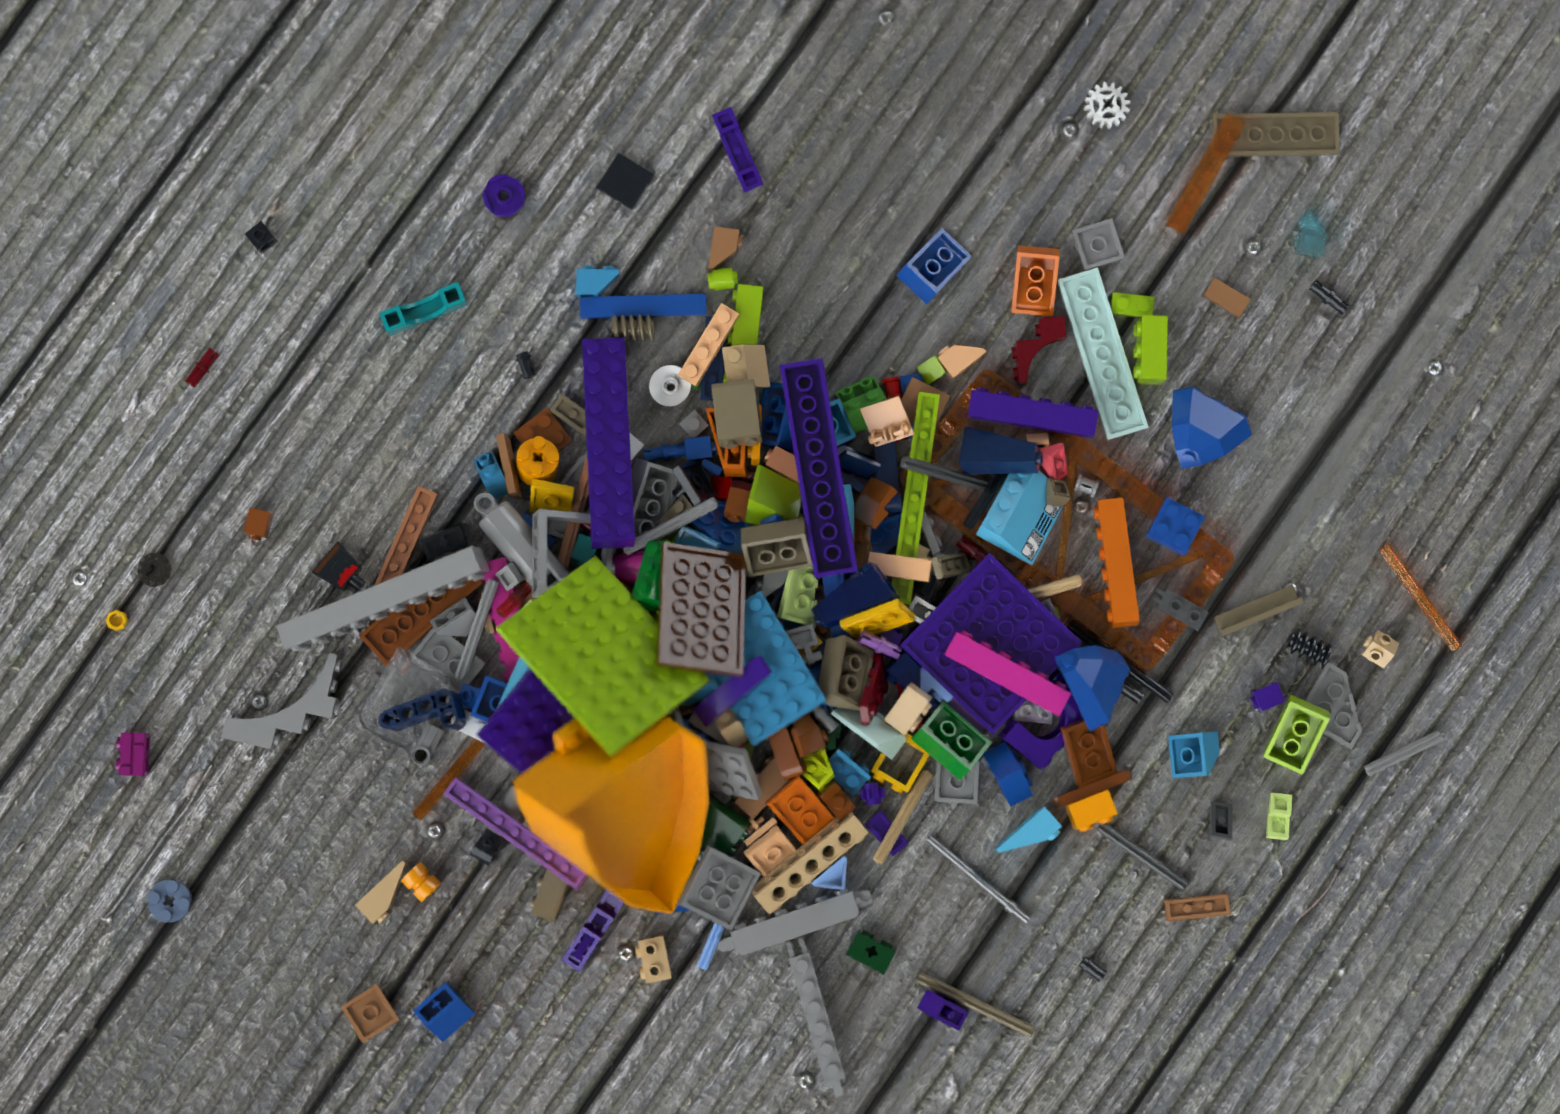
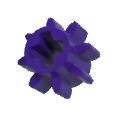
M880 782L864 784V790H860V798L866 801V805L882 804L881 798H886L885 788H880Z

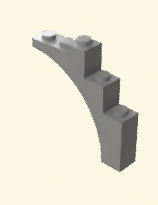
M328 654L324 669L315 684L302 698L290 707L261 718L238 719L226 717L221 738L275 750V746H279L281 740L279 729L305 734V730L308 731L311 724V718H308L309 714L334 719L335 715L338 716L341 703H338V698L331 697V693H335L337 688L335 677L336 672H340L342 667L341 655Z

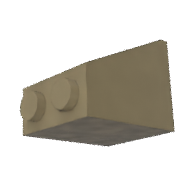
M754 379L711 384L717 438L720 447L732 449L737 445L755 446L758 443H762L759 400Z

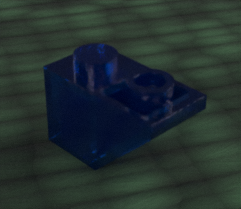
M902 652L898 659H895L885 671L888 673L886 678L893 685L898 684L903 689L901 691L903 694L911 682L920 688V666L906 652Z

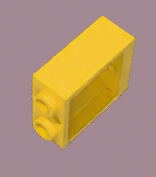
M908 733L903 735L907 739L905 743L924 754L906 785L878 770L886 756L882 752L870 772L874 773L872 778L881 783H884L886 780L892 784L890 788L900 794L903 791L908 793L929 757V754L911 739L913 736Z

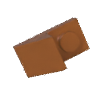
M833 779L821 792L818 789L815 791L839 821L856 809V806Z

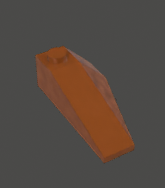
M810 713L805 714L792 723L791 732L800 757L827 747L826 742L829 741L826 730H821L820 725L812 718Z

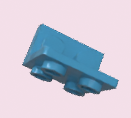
M838 749L829 759L835 774L833 779L854 797L866 781L871 778L868 775L870 770L862 763H859V765L852 761L854 756L846 749L842 751Z

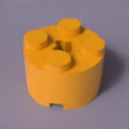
M541 436L525 441L519 447L516 457V469L519 478L527 485H531L533 479L552 482L556 478L559 468V453L556 446Z

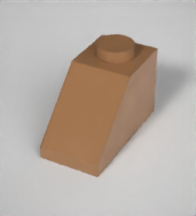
M714 226L708 267L710 272L718 269L737 255V249H742L743 236H739V230Z

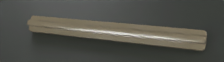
M923 972L917 978V983L1028 1037H1031L1035 1031L1033 1025Z

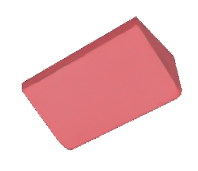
M1058 443L1039 449V452L1043 454L1042 473L1047 478L1062 480L1068 474L1064 444Z

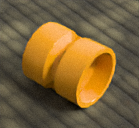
M419 862L403 877L401 882L408 889H414L413 894L422 903L441 885V882L434 875H429L428 868L422 862Z

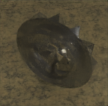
M159 553L145 555L137 567L140 580L151 587L165 584L170 578L172 570L169 560ZM150 563L156 567L161 566L158 570L159 576L154 573L149 574L152 570Z

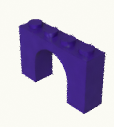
M1054 671L1049 676V682L1056 684L1058 681L1067 686L1059 672ZM1071 693L1060 713V721L1051 733L1045 736H1034L1020 723L1011 718L998 735L1033 766L1042 770V768L1047 767L1051 763L1052 756L1065 745L1060 727L1083 718Z

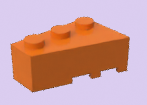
M705 408L725 477H747L748 446L737 445L732 449L720 447L717 438L714 408Z

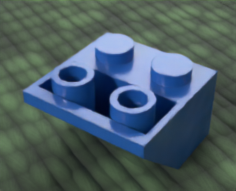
M449 981L445 982L413 1010L426 1028L442 1042L476 1014Z

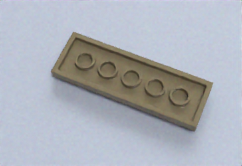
M1339 112L1213 114V157L1339 155Z

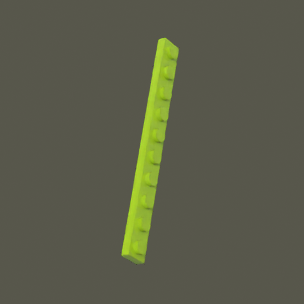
M919 392L910 458L928 463L931 462L940 399L939 394ZM912 470L907 472L896 555L917 558L929 475ZM893 577L889 602L898 599L903 604L910 605L914 580Z

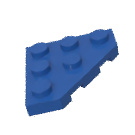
M717 501V509L690 522L697 531L720 542L721 545L718 550L743 554L741 528L749 527V523L745 521L732 522L724 517L726 501Z

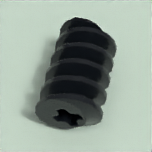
M1297 628L1288 637L1283 650L1285 651L1288 647H1291L1290 654L1299 651L1298 658L1305 654V662L1313 658V666L1321 662V669H1323L1330 657L1332 645L1328 643L1324 646V640H1319L1316 643V636L1308 639L1309 633L1304 632L1301 635V629Z

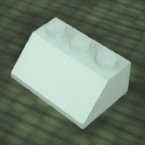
M838 707L831 713L836 719L891 760L907 740L901 735V732L889 726L884 721L885 717L877 712L876 717H873L870 725H861L860 711Z

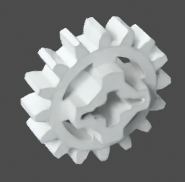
M1104 82L1102 88L1099 85H1095V92L1093 90L1088 92L1090 97H1086L1084 102L1089 105H1086L1084 110L1089 111L1086 116L1087 118H1094L1093 125L1099 122L1100 128L1107 124L1108 129H1110L1112 123L1119 126V119L1122 121L1126 119L1124 114H1128L1130 109L1125 106H1128L1130 101L1125 100L1128 94L1127 92L1121 93V86L1115 89V83L1107 87L1106 82ZM1117 99H1119V101H1120L1121 109H1119L1120 107L1117 106V102H1116ZM1112 100L1110 107L1102 111L1104 104ZM1093 102L1097 105V112L1094 110ZM1104 116H1111V117H1113V118H1103V117H1104Z

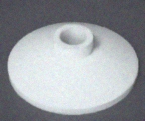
M667 365L654 372L649 382V390L657 403L670 407L679 405L687 399L691 391V383L678 376L682 368L675 365ZM674 385L675 389L673 391H669L668 386Z

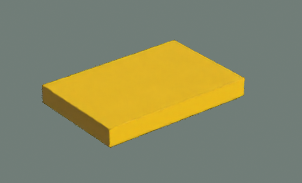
M895 599L839 621L841 628L858 641L859 637L862 638L860 633L863 630L876 636L911 623L916 619L914 613L900 600Z

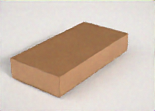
M1215 277L1203 295L1206 299L1238 318L1250 301V298Z

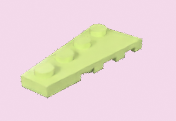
M813 567L788 571L777 614L778 618L803 625L813 624V627L816 628L814 610H817L815 588H818V579L814 577Z

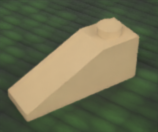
M405 860L401 861L355 904L372 924L377 921L381 923L389 916L387 911L392 907L408 864Z

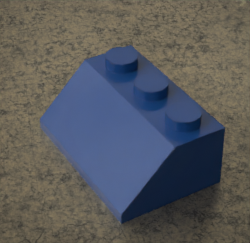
M770 382V387L763 388L759 403L762 406V443L760 445L773 449L775 446H778L785 451L794 452L783 383Z

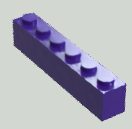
M976 388V390L971 391L967 418L1093 438L1095 436L1099 411L1094 410L1093 406L1081 405V408L1073 407V403L1062 401L1060 404H1054L1051 399L1039 398V401L1031 400V396L1028 395L1012 397L1008 392L997 391V394L989 393V389Z

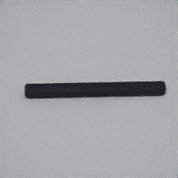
M1072 620L1068 624L1067 628L1089 646L1097 645L1114 650L1077 621ZM1123 656L1130 669L1129 676L1165 703H1168L1173 698L1174 694Z

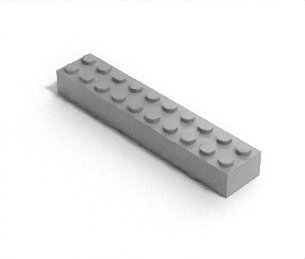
M471 546L277 625L276 628L285 650L303 652L312 648L311 644H323L330 641V636L338 635L339 637L348 634L350 628L357 627L359 629L369 625L368 621L370 620L379 621L389 617V612L399 613L408 609L407 605L409 604L418 605L427 601L426 597L444 595L447 593L446 589L448 588L458 589L465 586L466 581L483 579L486 577L485 573L490 572L482 548Z

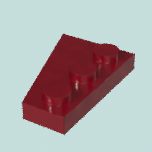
M874 654L873 656L874 669L869 670L868 686L864 688L859 706L861 725L871 724L873 717L877 715L879 705L883 703L884 695L888 693L889 683L885 680L882 654Z

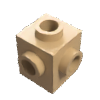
M1377 630L1373 636L1369 635L1364 641L1363 646H1365L1362 655L1384 669L1395 656L1399 643L1389 635Z

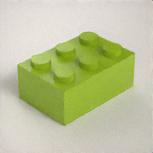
M1142 315L1134 324L1133 336L1137 337V342L1133 346V358L1137 359L1135 366H1133V379H1136V384L1162 385L1167 379L1168 316Z
M1290 694L1263 750V757L1303 775L1330 720V712Z

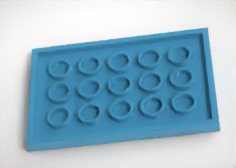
M762 591L745 600L743 667L758 655H761L772 670V673L747 697L741 699L731 708L753 746L758 745L827 701ZM714 674L718 686H721L731 677Z

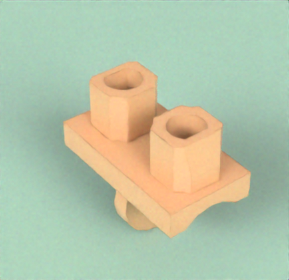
M750 817L748 821L751 825L746 830L749 831L748 834L755 829L757 831L748 837L744 843L747 847H750L776 825L778 826L779 823L773 817L760 828L759 826L765 822L763 817H759L756 821Z

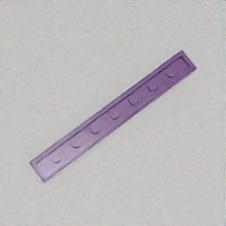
M457 777L454 778L444 792V795L576 890H579L588 877L584 871L536 836L530 829Z

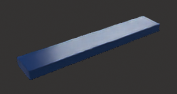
M706 294L580 297V319L612 318L613 315H616V318H621V315H624L625 318H629L630 315H633V318H637L638 315H641V317H646L647 315L650 317L707 316Z

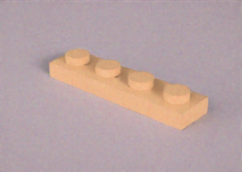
M722 303L720 304L678 374L680 378L696 387L698 386L740 317L738 312Z

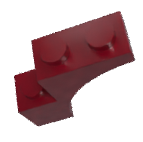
M1065 316L1039 318L1038 324L1034 325L1035 337H1039V339L1016 341L1014 347H1011L1012 360H1016V368H1013V380H1017L1018 386L1028 383L1029 366L1032 359L1041 349L1049 344L1066 339Z

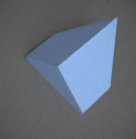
M845 856L841 857L829 869L819 875L812 882V885L815 887L845 890L847 858Z

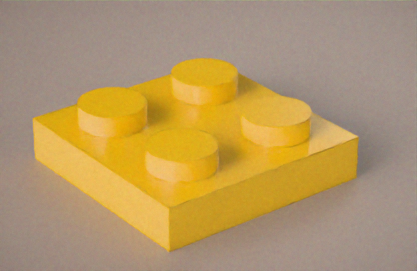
M533 479L529 512L535 513L538 509L571 512L575 487Z

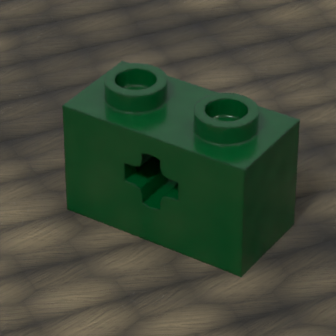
M865 930L862 933L857 931L845 954L884 975L896 953L892 950L893 945L884 940L881 943L873 940L874 935ZM872 945L876 946L877 954H872L870 957L867 956L868 951L866 948H871Z

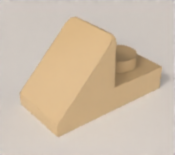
M732 709L723 713L715 721L729 746L738 747L749 740Z

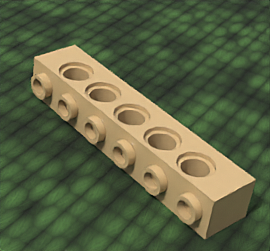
M852 812L841 821L836 817L758 881L751 893L770 915L772 912L779 910L782 904L789 898L796 896L802 887L812 883L819 873L829 869L836 859L846 855L853 845L863 841L868 831ZM847 832L844 838L839 839L842 833ZM830 846L828 851L823 852L825 847ZM814 860L811 865L806 866L808 861ZM797 873L794 879H790L792 874ZM781 887L778 892L773 893L775 888Z

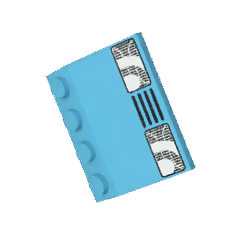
M1038 471V473L1008 474L976 535L1032 565L1063 508L1046 504L1048 478L1041 471Z

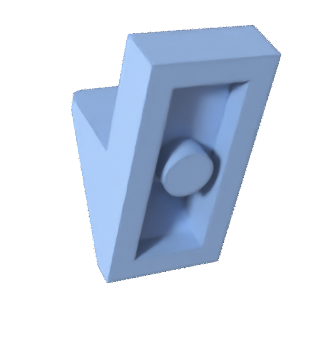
M923 667L918 671V687L926 693L932 690V696L939 703L942 701L948 703L953 698Z

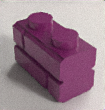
M121 733V737L117 738L116 746L117 750H120V758L116 759V771H119V775L148 776L150 733Z

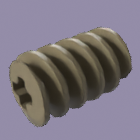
M613 315L612 338L614 336L622 338L623 335L625 341H629L632 335L633 340L637 341L640 335L642 341H646L649 335L650 340L654 341L655 317L651 321L650 316L647 315L645 321H643L641 315H638L635 321L633 315H630L628 321H626L624 315H621L620 321H618L616 315Z

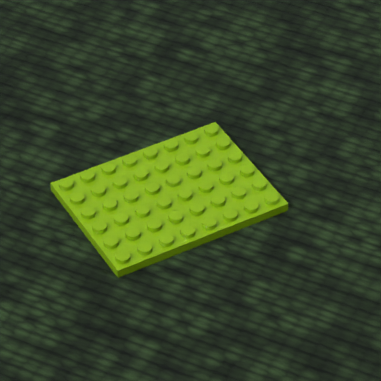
M594 556L500 624L496 631L612 757L708 684L710 679L704 672L657 666L658 623L637 600L631 598L632 594Z

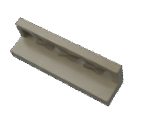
M1290 585L1213 618L1222 637L1304 602L1301 597L1298 598L1293 585Z

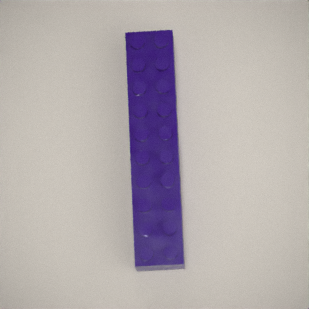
M625 338L582 339L591 549L630 548L635 545Z
M818 358L780 365L814 577L820 578L856 572L858 567L823 359Z

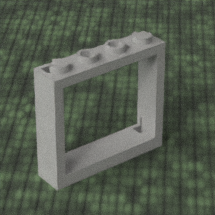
M538 509L533 514L532 598H538L551 588L547 587V520L590 524V514ZM603 548L602 563L614 575L615 565L612 564V556L615 553V548Z

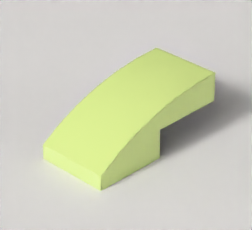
M1270 793L1266 838L1288 840L1292 795Z

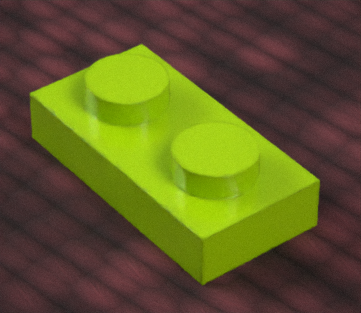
M1112 292L1110 308L1113 315L1139 318L1142 315H1153L1154 297Z

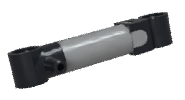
M513 781L499 808L514 819H517L522 810L517 802ZM487 826L470 855L489 866L505 838Z

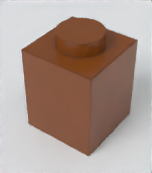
M730 487L724 517L732 522H744L751 491Z
M249 507L243 532L249 534L248 538L261 541V538L268 539L274 514Z

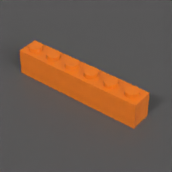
M1123 498L1098 500L1096 507H1093L1094 520H1098L1099 527H1096V538L1101 540L1102 547L1098 548L1100 561L1103 560L1104 568H1101L1102 581H1106L1107 589H1104L1105 602L1109 601L1110 608L1106 611L1107 621L1111 622L1112 628L1138 626L1140 619Z

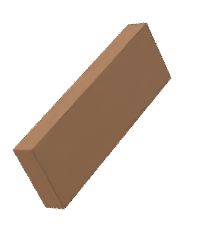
M504 433L498 434L496 439L507 492L515 499L522 498L511 440Z
M1229 893L1164 900L1166 921L1231 915Z

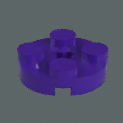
M505 174L497 175L488 181L483 191V201L486 208L496 217H510L517 214L523 208L525 191L522 184L516 178ZM501 191H505V193H510V196L507 197V201H504L503 199H498V197L501 196Z

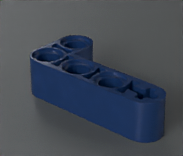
M895 441L877 447L873 444L874 461L881 464V469L876 472V479L892 486L897 491L884 509L889 514L901 513L902 501L899 491Z
M440 689L387 709L379 715L378 719L382 728L395 732L438 716L444 727L456 731L463 729L467 722L460 695L448 689ZM450 695V701L446 704V698ZM431 702V708L428 711L427 706ZM412 710V716L409 718V712ZM455 715V722L452 724L451 719Z

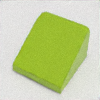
M936 355L917 367L923 380L928 385L946 375Z

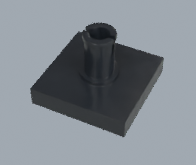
M697 460L678 465L672 469L681 484L678 488L672 490V495L676 500L684 494L689 496L694 506L711 497L715 498L718 496V493Z

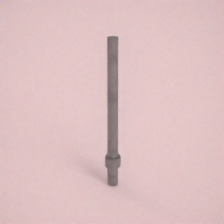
M933 835L928 838L927 842L1002 904L1005 907V911L1010 915H1015L1024 924L1027 923L1030 917L1018 908V904L1015 901H1010Z

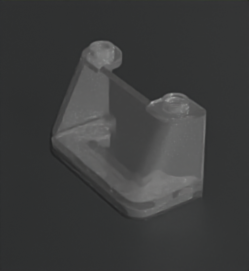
M398 647L360 710L359 721L363 730L409 751L411 746H414L418 741L419 735L416 729L418 724L395 732L380 726L379 715L387 709L440 689H448L450 677L408 650ZM412 710L409 712V718L412 716Z

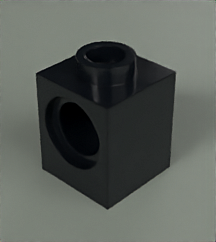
M262 221L245 233L261 254L278 242Z

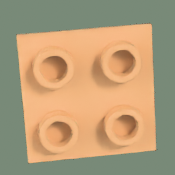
M899 396L860 408L871 435L868 436L869 443L874 444L875 447L914 435Z

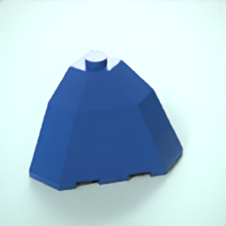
M1194 386L1173 390L1172 430L1175 450L1182 469L1204 465L1225 456L1252 435L1246 415L1239 411L1236 413L1227 408L1225 403L1200 393L1201 390Z
M1094 645L1074 648L1055 657L1059 671L1072 693L1089 731L1109 723L1114 705L1118 702L1122 692L1124 680L1130 672L1121 652Z

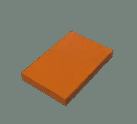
M800 776L793 777L765 802L802 845L835 819L834 815Z

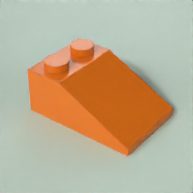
M1018 245L1011 313L1053 317L1060 249Z

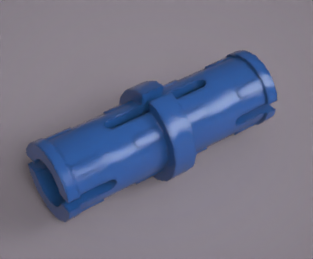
M685 443L667 446L662 444L661 447L643 449L644 460L648 462L656 460L668 461L669 458L687 456Z

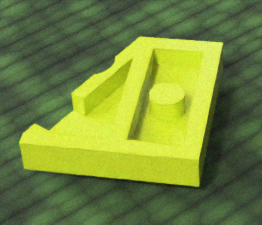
M825 748L803 756L807 772L802 774V776L820 792L835 777Z

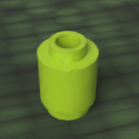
M732 267L715 269L707 273L709 289H715V291L735 288L734 284L738 283L737 271H732Z

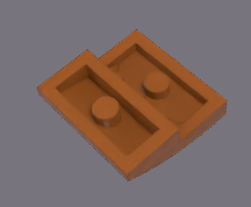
M871 477L857 499L854 519L876 529L889 514L884 507L895 496L897 491L892 486Z

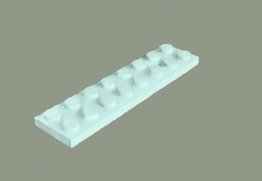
M1098 268L1058 279V287L1107 441L1147 429L1148 424Z

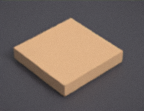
M776 825L743 853L762 876L765 877L797 849Z

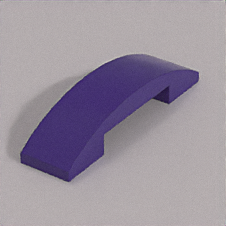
M729 107L712 114L723 146L744 193L764 185L732 108Z

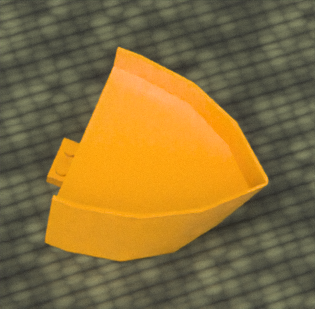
M665 716L614 756L610 757L576 718L553 734L556 750L514 780L517 802L531 831L629 907L672 914L678 905V901L700 853L709 805L705 741Z

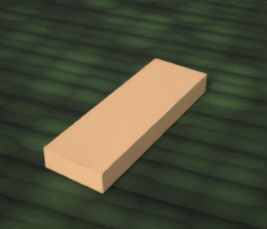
M870 552L866 573L930 582L933 565L931 560Z

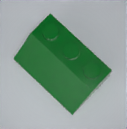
M648 541L631 597L637 600L645 610H659L661 545L667 541Z
M944 701L940 703L911 738L959 780L973 768L992 743Z

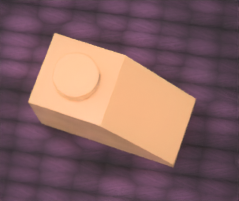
M953 345L951 348L946 346L938 352V360L947 375L953 380L986 354V350L984 348Z

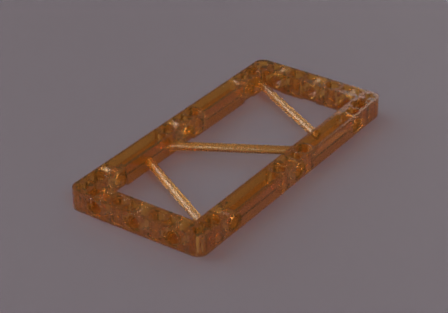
M990 369L981 371L935 429L934 441L941 444V450L938 452L932 451L930 463L936 464L959 432L962 431L971 419L967 418V416L959 418L955 412L957 409L963 408L968 413L972 390L985 388L989 389V393L997 394L1000 388H1006L1012 397L1025 394L1017 390ZM987 376H990L991 383L988 382L984 384L983 377L986 378ZM998 382L999 384L996 386L995 390L992 391L991 389L993 388V385H995V383ZM1038 429L1032 430L1036 433H1048L1050 444L1063 443L1065 455L1070 458L1066 485L1071 499L1063 508L1055 575L1036 561L1032 565L1019 558L1013 563L1008 562L1005 558L1006 551L976 535L983 520L979 519L972 530L965 527L963 522L970 511L939 488L951 483L950 481L939 478L931 482L928 479L927 487L932 490L933 494L930 498H925V505L962 535H965L974 544L980 546L987 554L990 553L1000 564L1032 588L1040 586L1039 580L1042 577L1048 578L1050 583L1063 579L1077 465L1081 466L1088 473L1095 474L1105 482L1104 485L1152 521L1164 500L1082 437ZM1083 452H1090L1093 455V460L1091 462L1084 461L1082 457ZM905 469L900 478L901 486L904 489L906 486L905 476H907L908 469ZM1123 477L1127 482L1126 487L1120 488L1116 483V479ZM1199 528L1189 547L1192 553L1134 576V582L1137 585L1202 558L1207 562L1206 566L1181 595V597L1201 608L1232 566L1234 556L1231 551ZM1203 541L1210 543V552L1202 550L1201 543ZM1216 549H1218L1219 551L1216 552L1217 555L1211 557L1210 555H1212L1216 551ZM1225 555L1227 563L1220 564L1221 559L1218 556ZM1195 587L1202 590L1203 595L1200 599L1195 598L1192 594ZM1073 589L1047 596L1050 597L1055 606L1110 647L1121 652L1122 656L1142 670H1149L1155 667L1187 626L1167 614L1156 628L1153 636L1144 644L1123 627L1112 628L1111 622L1107 621V615L1091 604L1104 598V589L1086 597H1082ZM1169 621H1173L1177 625V630L1174 633L1167 629ZM1126 642L1134 644L1135 650L1133 653L1125 651L1124 645ZM1141 649L1142 652L1139 654L1143 657L1150 656L1149 661L1151 664L1143 665L1144 660L1140 656L1135 659L1134 656Z

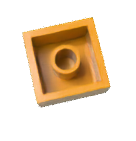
M1103 790L1065 805L1073 829H1079L1080 832L1094 828L1093 823L1098 821L1100 824L1114 820L1113 816L1118 814L1109 790Z

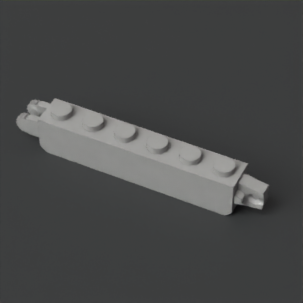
M845 888V890L836 891V896L827 898V895L815 898V903L807 905L806 902L795 905V910L787 912L786 909L774 912L775 916L768 919L766 915L753 919L754 924L746 926L744 922L733 927L734 930L730 931L731 936L719 940L717 948L720 952L736 949L738 954L745 955L857 917L860 908L873 902L869 890L848 892L847 888Z
M803 936L798 937V942L802 949V954L794 955L792 942L790 940L785 941L790 956L789 962L824 1083L827 1085V1088L833 1087L835 1097L844 1095L841 1084L846 1083V1077L809 951L807 952Z

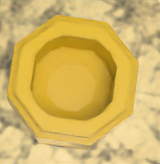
M119 610L109 612L106 618L108 628L115 631L125 629L129 621L126 613Z

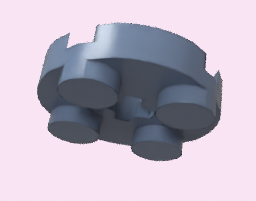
M163 880L157 883L148 894V907L151 914L161 922L179 921L190 910L192 902L191 892L182 882ZM167 895L175 898L172 907L165 904V897Z

